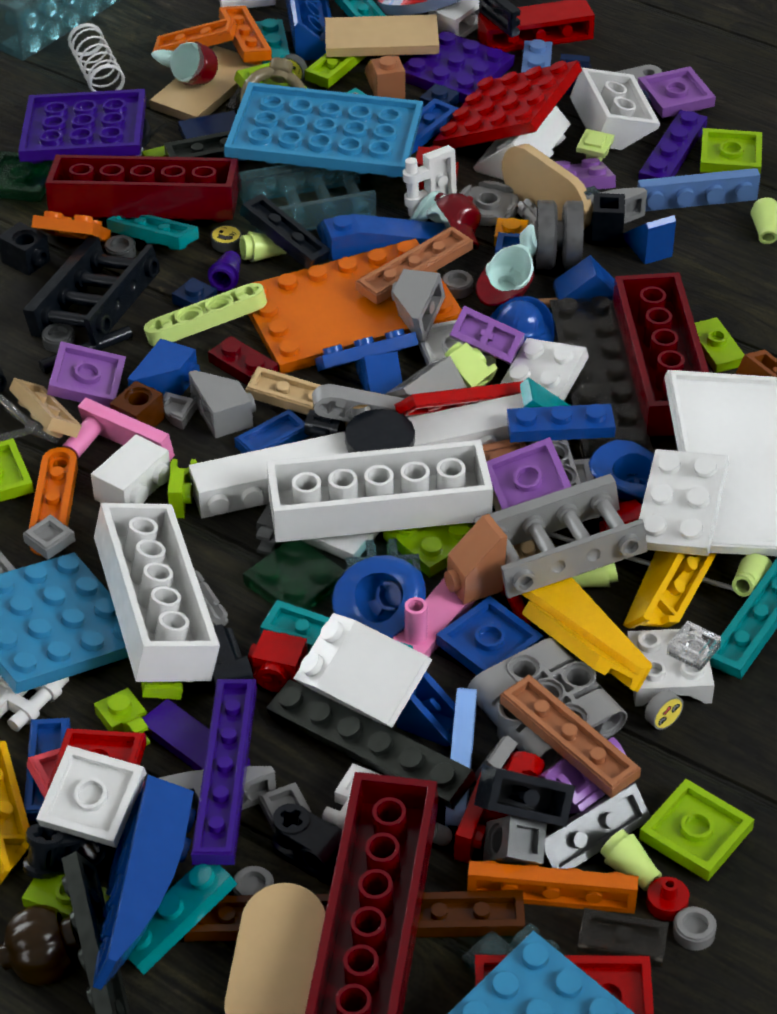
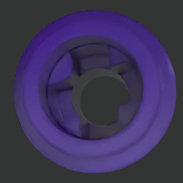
M235 251L225 252L209 268V282L218 291H228L237 285L241 262L238 253Z

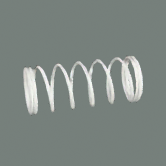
M90 23L80 24L73 28L69 33L68 46L92 92L96 91L92 86L103 88L114 84L119 79L120 74L121 83L116 90H121L125 83L124 73L116 62V58L112 54L100 28ZM84 27H91V28L83 29V30H81L79 33H77L76 36L73 38L72 44H71L72 36L74 35V33H75L77 30H79V29H81V28H84ZM92 30L100 34V36L85 38L74 50L75 40L81 33ZM92 38L100 39L99 43L90 45L83 53L78 52L80 46L86 40ZM96 46L95 49L91 50L90 52H86V51H88L90 48ZM102 46L106 48L105 52H98ZM103 54L99 59L90 61L94 56ZM106 54L110 56L109 60H102ZM83 56H90L87 61L82 60ZM107 62L105 65H101L94 69V67H96L98 64ZM96 63L91 69L86 68L87 64ZM113 68L103 77H94L102 69ZM114 70L118 71L116 79L107 85L92 83L93 79H104L110 76Z

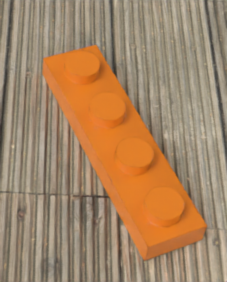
M219 7L220 20L229 17L235 18L237 28L232 42L243 62L256 65L261 64L263 61H270L272 59V50L247 7Z
M492 860L482 862L469 861L467 891L523 890L524 904L635 914L638 876L625 875L621 872H590L578 868H546L535 864H502Z

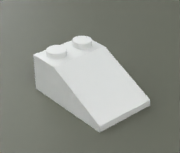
M333 613L322 627L321 633L310 652L303 658L300 668L293 679L301 685L375 722L392 728L432 662V659L356 620Z

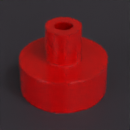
M668 876L657 878L651 882L647 890V909L657 919L674 921L676 914L688 907L689 890L677 878Z

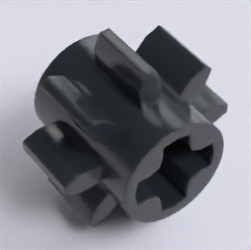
M310 410L305 420L304 433L305 435L312 436V438L344 432L346 421L321 417L314 410Z

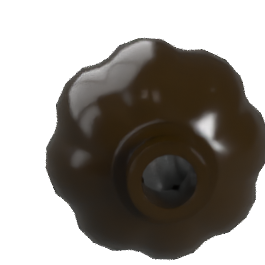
M41 904L32 905L17 912L6 926L4 944L0 945V962L5 971L12 969L22 981L31 985L43 986L59 981L75 963L74 951L81 949L79 936L71 924L70 916L63 918L58 909Z

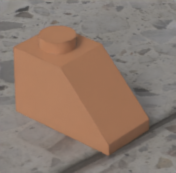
M383 56L371 59L365 67V75L373 95L405 99V69L399 56Z
M490 514L483 515L448 554L447 571L444 572L445 584L450 592H455L464 605L503 591L504 582L501 566L505 565L507 535Z

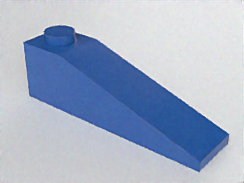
M360 214L339 215L323 219L317 225V232L321 242L331 249L328 256L330 262L415 238L421 244L446 230L444 223Z

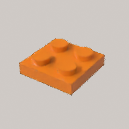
M44 211V216L33 215L31 228L50 236L83 240L91 236L99 237L100 242H106L111 235V230L103 227L102 221L93 220L91 216L75 214L74 220H72L71 217L63 216L62 213Z

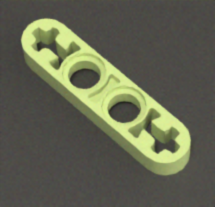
M260 283L245 284L148 321L144 326L148 343L151 346H155L160 339L175 342L262 309L267 304L263 285Z

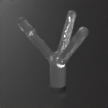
M0 395V403L5 406L4 409L25 425L23 429L0 434V441L31 434L52 443H58L60 438L44 432L42 424L29 419L4 396Z

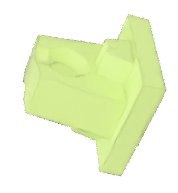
M586 129L576 147V152L586 154V159L596 158L602 162L603 158L609 153L615 135Z

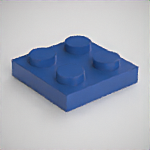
M491 596L484 599L436 634V645L475 675L544 640V636Z

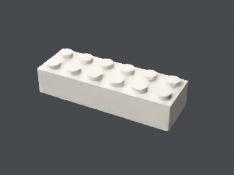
M481 440L266 461L268 493L276 543L472 523L475 518L492 513L493 486Z
M101 503L94 540L135 681H211L220 644L172 504Z

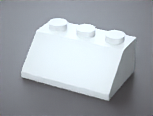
M582 68L571 92L570 99L586 129L615 135L610 149L622 150L659 128L660 122L634 75Z
M555 106L536 132L494 140L473 169L477 173L504 180L502 160L509 148L520 144H529L550 158L554 154L552 149L566 138L564 133L571 123L559 108Z

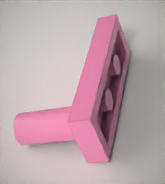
M86 397L78 406L82 419V426L77 438L70 436L62 445V447L73 450L78 460L98 435L124 445L137 434L169 450L170 461L175 456L168 433Z
M443 578L425 600L413 597L405 602V629L392 639L411 645L414 650L430 657L438 647L436 645V634L464 615L476 601L464 605L455 592L452 593L448 590Z

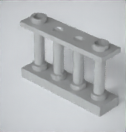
M611 473L490 513V516L507 535L506 564L501 566V572L508 599L648 551L643 520L639 519L625 524L617 513V510H620L617 484ZM602 516L610 529L590 536L582 522ZM481 517L475 518L474 523H476ZM568 527L576 541L555 547L548 534ZM533 539L541 553L520 559L513 545Z

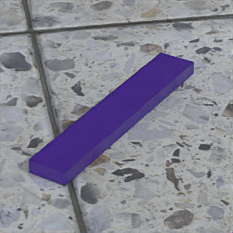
M217 679L191 851L192 865H235L257 693L256 679Z

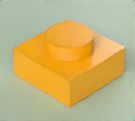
M497 218L494 246L497 243L498 232L520 234L528 226V220Z

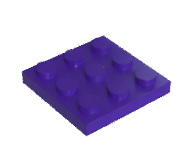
M442 31L438 34L439 54L414 55L403 65L406 83L425 90H429L434 84L446 86L449 89L460 92L459 102L464 103L465 98L478 89L477 83L486 77L500 78L514 66V55L503 52L498 48L480 44L475 40L457 36L452 32Z

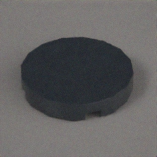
M375 409L360 413L352 418L345 430V444L349 453L413 447L415 443V430L412 422L403 414L393 410Z

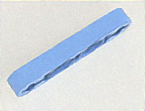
M457 688L450 759L471 769L477 689ZM469 789L454 809L446 806L445 826L459 827L468 805Z

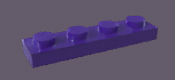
M679 110L641 168L638 180L675 176L700 138L703 128L707 127L708 117L693 111Z

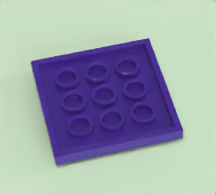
M145 89L29 95L18 149L20 162L38 164L54 160L55 155L140 156L146 108Z

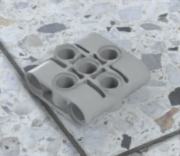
M553 638L544 639L480 672L468 685L469 689H477V705L497 726L499 740L503 736L508 735L518 743L516 746L518 751H525L539 756L545 763L543 772L555 765L563 757L500 704V694L527 675H531L606 739L616 734L624 726L628 717L627 712L596 682V671L586 663L576 661Z

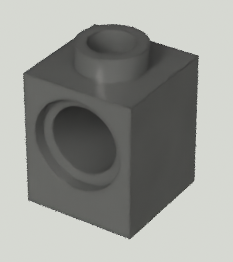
M513 815L486 822L483 861L492 860L502 864L513 865L544 864L547 823Z

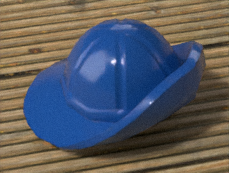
M513 297L507 302L502 303L490 316L525 333L524 342L526 338L554 342L555 323L553 315L543 302L534 297Z
M614 440L597 448L588 462L592 475L598 478L611 473L617 484L618 498L623 502L636 499L642 505L654 453L633 441Z
M391 555L373 556L352 565L339 578L333 590L332 608L335 614L356 620L393 638L405 629V602L413 597L425 600V582L421 571L406 560Z

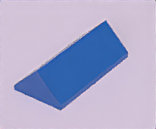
M286 0L295 54L303 60L319 59L326 53L325 18L332 17L329 0Z

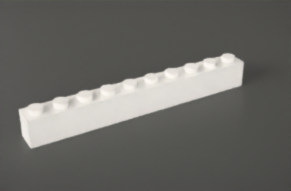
M521 393L408 417L415 430L414 446L481 440L482 445L507 440L509 439L506 419L507 409L524 407ZM345 431L189 465L193 497L201 519L268 504L270 500L266 461L349 453L345 444Z

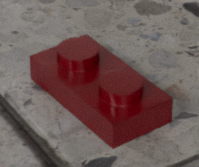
M233 336L228 337L208 351L210 363L248 385L258 366L279 372L278 363Z

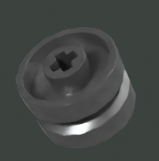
M538 200L537 218L534 220V229L538 243L536 270H553L556 265L557 251H561V266L564 271H568L582 261L583 201H566L563 205L562 220H558L557 204L555 201Z

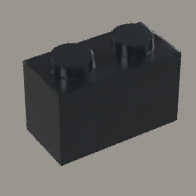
M483 764L474 805L490 811L567 827L575 786Z

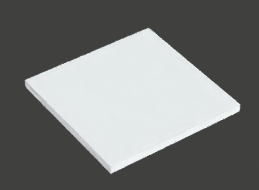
M667 370L664 379L678 451L728 456L729 466L709 553L742 555L757 553L764 556H777V377Z

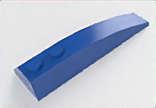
M147 775L138 793L119 843L115 848L106 895L110 897L109 901H106L103 910V917H106L100 931L99 940L103 942L97 954L93 981L94 988L102 990L126 962L159 908L174 878L178 863H183L187 856L191 839L186 837V833L190 832L196 817V810L191 808L194 791Z

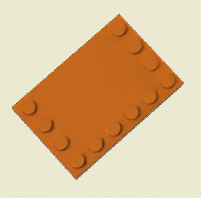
M416 238L372 249L357 255L343 257L324 264L314 265L309 269L284 273L273 278L252 282L263 285L267 304L262 309L248 314L271 359L279 364V373L286 374L316 365L314 359L324 355L322 349L342 344V348L345 350L355 347L353 341L373 336L374 342L385 340V333L403 328L405 334L411 333L398 315L396 303L392 300V297L376 305L356 290L355 281L420 245ZM443 280L442 284L446 297L433 324L457 320L462 311Z

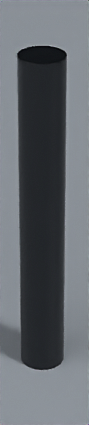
M127 325L108 333L98 346H92L90 341L79 346L103 350L132 338L133 334ZM57 354L38 361L43 373L53 370Z

